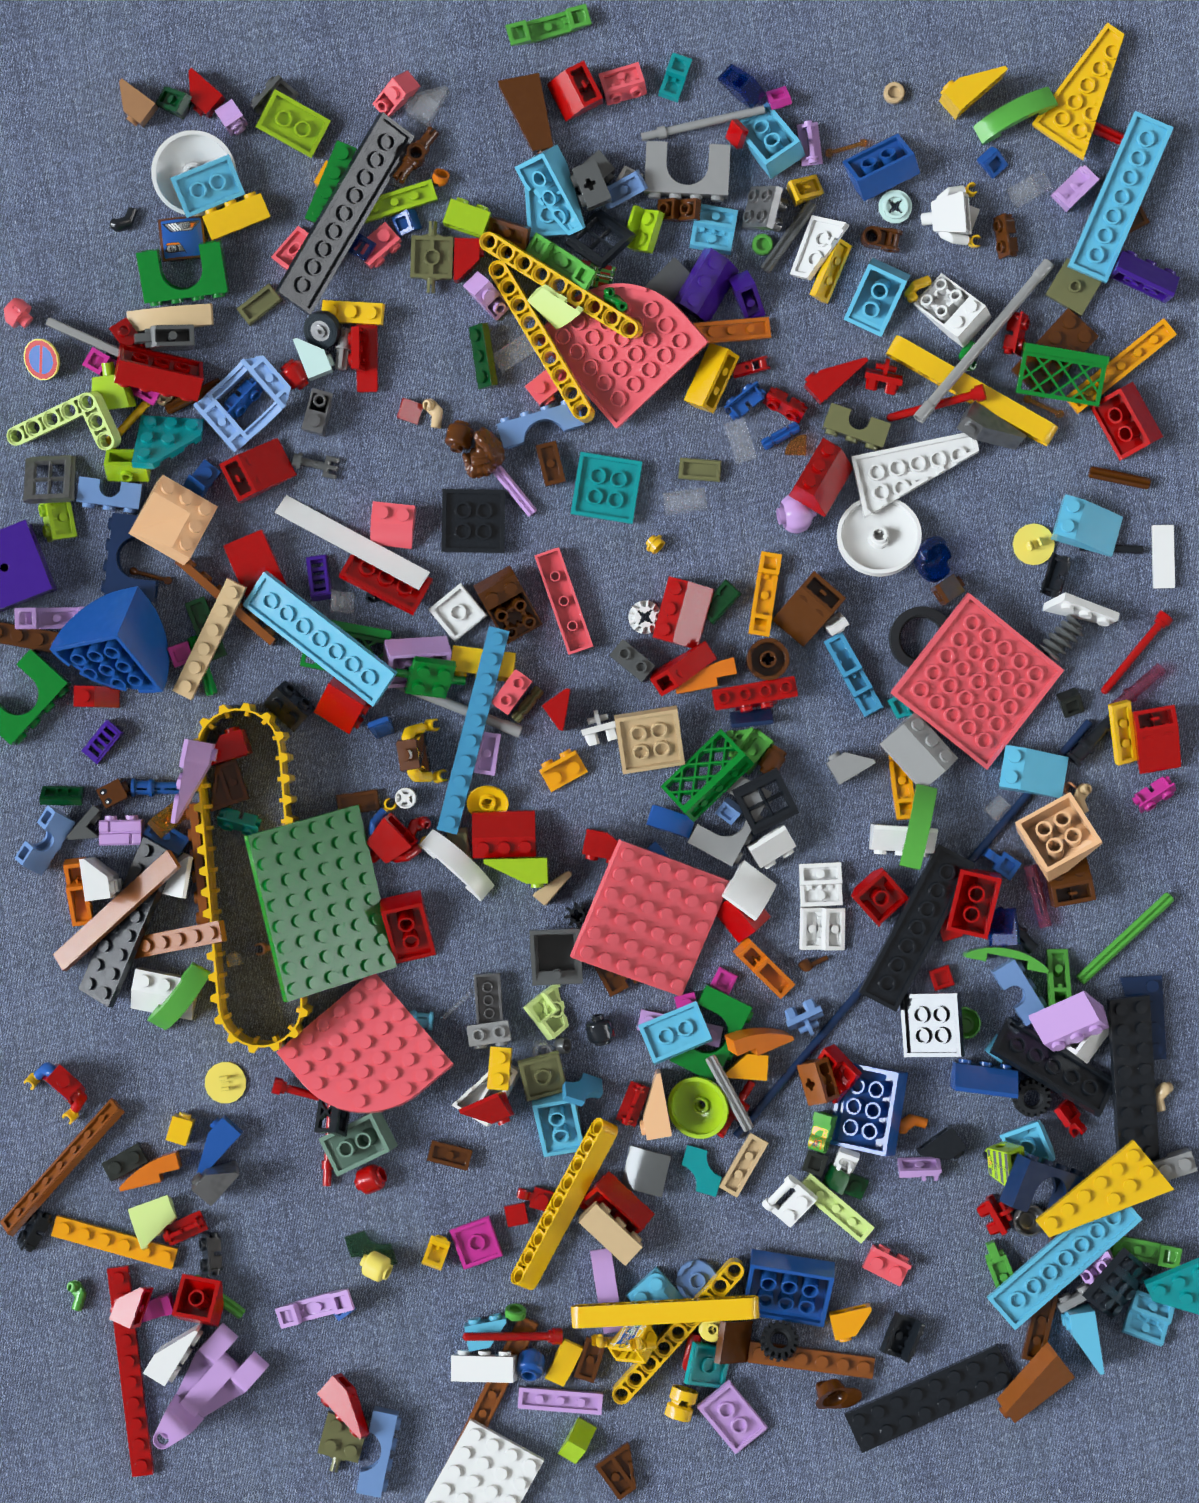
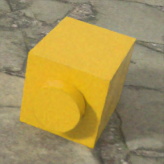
M185 1112L174 1114L165 1140L186 1146L189 1143L196 1119L191 1118L192 1115Z

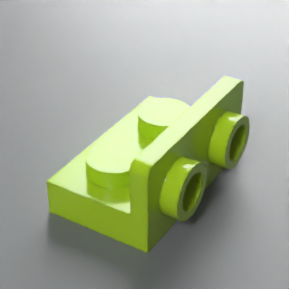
M633 205L626 228L635 233L636 237L633 238V241L627 248L635 252L653 254L665 213Z
M71 502L40 503L38 511L40 517H43L44 525L42 526L43 536L47 538V542L77 537Z

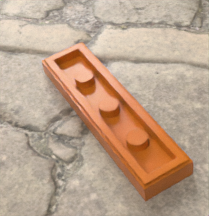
M769 317L693 323L709 341L708 344L772 338Z

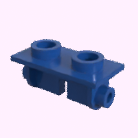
M252 377L246 378L237 388L241 393L239 397L233 393L224 402L223 408L235 420L242 416L251 403L256 401L264 391Z
M758 381L753 384H747L742 389V393L737 397L732 396L726 401L724 406L725 412L729 413L733 421L735 419L739 420L750 411L745 405L749 402L752 407H755L765 399L764 396L767 394L762 388L758 390L760 388Z

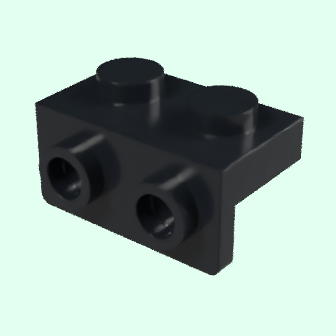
M287 681L277 686L263 703L293 732L315 710L311 702L304 698Z
M895 1311L879 1350L910 1363L915 1354L919 1339L923 1335L925 1324L915 1317Z

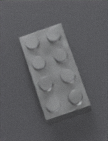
M500 972L474 974L477 1024L502 1021L503 1007Z

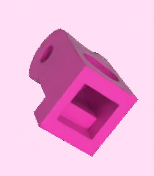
M171 1292L149 1300L142 1323L172 1314L175 1302Z

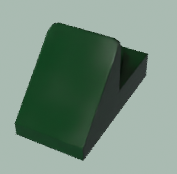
M164 86L156 101V105L180 119H185L192 106V97L187 93Z
M830 1163L822 1183L840 1195L845 1193L862 1200L869 1179L855 1173L849 1175L847 1174L848 1171L843 1169L838 1171L836 1166Z

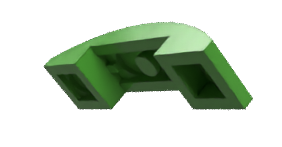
M582 4L546 17L527 22L523 20L505 25L510 45L519 46L566 35L590 26L592 23L586 4Z
M1049 87L1041 88L1025 94L993 111L975 124L973 129L982 145H985L1002 136L1001 132L1037 113L1041 115L1058 106V103Z
M537 232L526 248L527 252L550 265L586 291L598 273L582 260Z
M916 784L899 866L916 870L921 869L935 806L937 788Z
M983 946L963 952L964 957L986 961L987 953L1025 960L1024 968L1027 970L1047 974L1049 971L1046 966L1035 958L1011 948Z
M192 962L181 976L179 984L163 1004L155 1008L147 1021L164 1030L170 1028L192 1004L211 972Z
M1123 1236L1110 1248L1113 1257L1124 1247L1142 1262L1168 1268L1179 1266L1182 1248Z

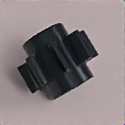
M574 902V908L566 907L570 913L565 915L564 918H570L569 926L576 923L579 928L580 923L585 921V916L588 914V912L583 910L585 904L577 907V903ZM576 909H578L579 913H583L579 921H576L575 917H571V914H574Z

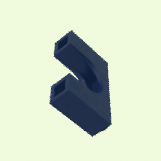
M113 513L112 517H109L108 530H111L110 538L106 540L108 559L104 560L103 571L106 572V578L102 580L101 592L106 595L114 591L138 586L150 602L157 603L159 582L131 578L123 571L120 564V554L123 547L131 540L137 539L128 533L138 515Z
M1027 1153L1026 1156L1017 1154L999 1201L1012 1208L1028 1212L1038 1186L1044 1180L1052 1178L1053 1192L1047 1205V1210L1086 1177L1082 1176L1083 1171L1072 1167L1071 1170H1068L1069 1167L1061 1163H1057L1055 1166L1053 1161L1042 1158L1040 1161L1038 1156Z

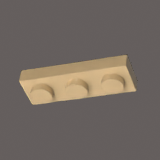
M750 1132L722 1179L719 1188L738 1197L769 1143Z

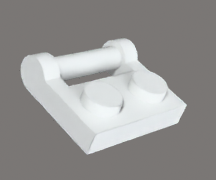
M789 1174L784 1179L785 1182L770 1198H766L762 1205L791 1228L817 1201L818 1196L793 1175ZM790 1188L795 1189L793 1194L781 1206L776 1204Z

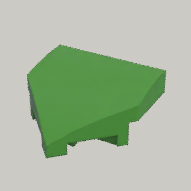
M753 727L745 730L727 731V736L754 763L746 772V774L750 775L767 749L771 748L775 742ZM730 751L729 757L733 759L738 752Z

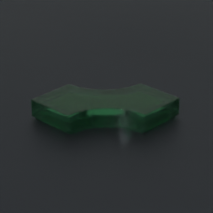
M365 1230L344 1237L351 1257H363L365 1254L368 1255L372 1251H377L389 1257L391 1265L398 1263L392 1244H381L373 1241L368 1237Z

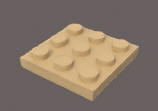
M677 705L614 715L623 774L685 765Z

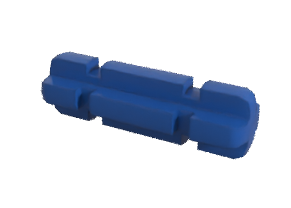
M793 422L787 428L784 427L771 434V437L767 436L762 439L761 444L765 450H768L774 444L777 445L790 438L792 434L799 433L801 429L797 422Z

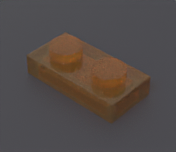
M174 802L147 823L161 839L187 819L185 810L178 823H170Z

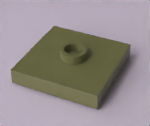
M1067 258L1045 296L1065 308H1069L1081 317L1100 286L1101 281L1068 268L1070 259Z
M558 1050L517 1061L527 1102L562 1093V1085L566 1080Z

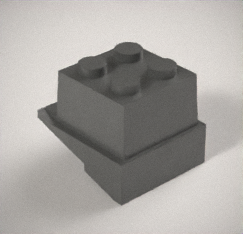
M581 927L529 930L532 986L583 983L582 961L570 957Z

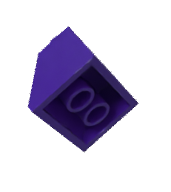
M704 248L673 303L701 322H710L730 288L728 278L738 274L739 270L729 259L714 249Z
M1130 250L1122 251L1119 254L1110 274V278L1163 303H1167L1174 297L1180 279L1173 270L1168 268L1163 270L1157 267V263L1149 259L1144 261Z

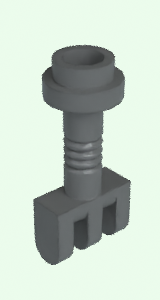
M299 452V454L294 453L292 466H296V469H300V465L323 470L322 477L336 480L337 475L329 474V470L338 471L339 467L332 466L331 462L340 463L339 458L326 456L325 462L302 457V452Z

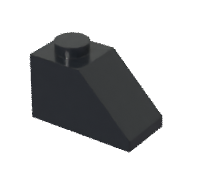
M948 1125L916 1148L921 1156L946 1160L954 1158L956 1160L965 1153L963 1150L967 1147L954 1129Z

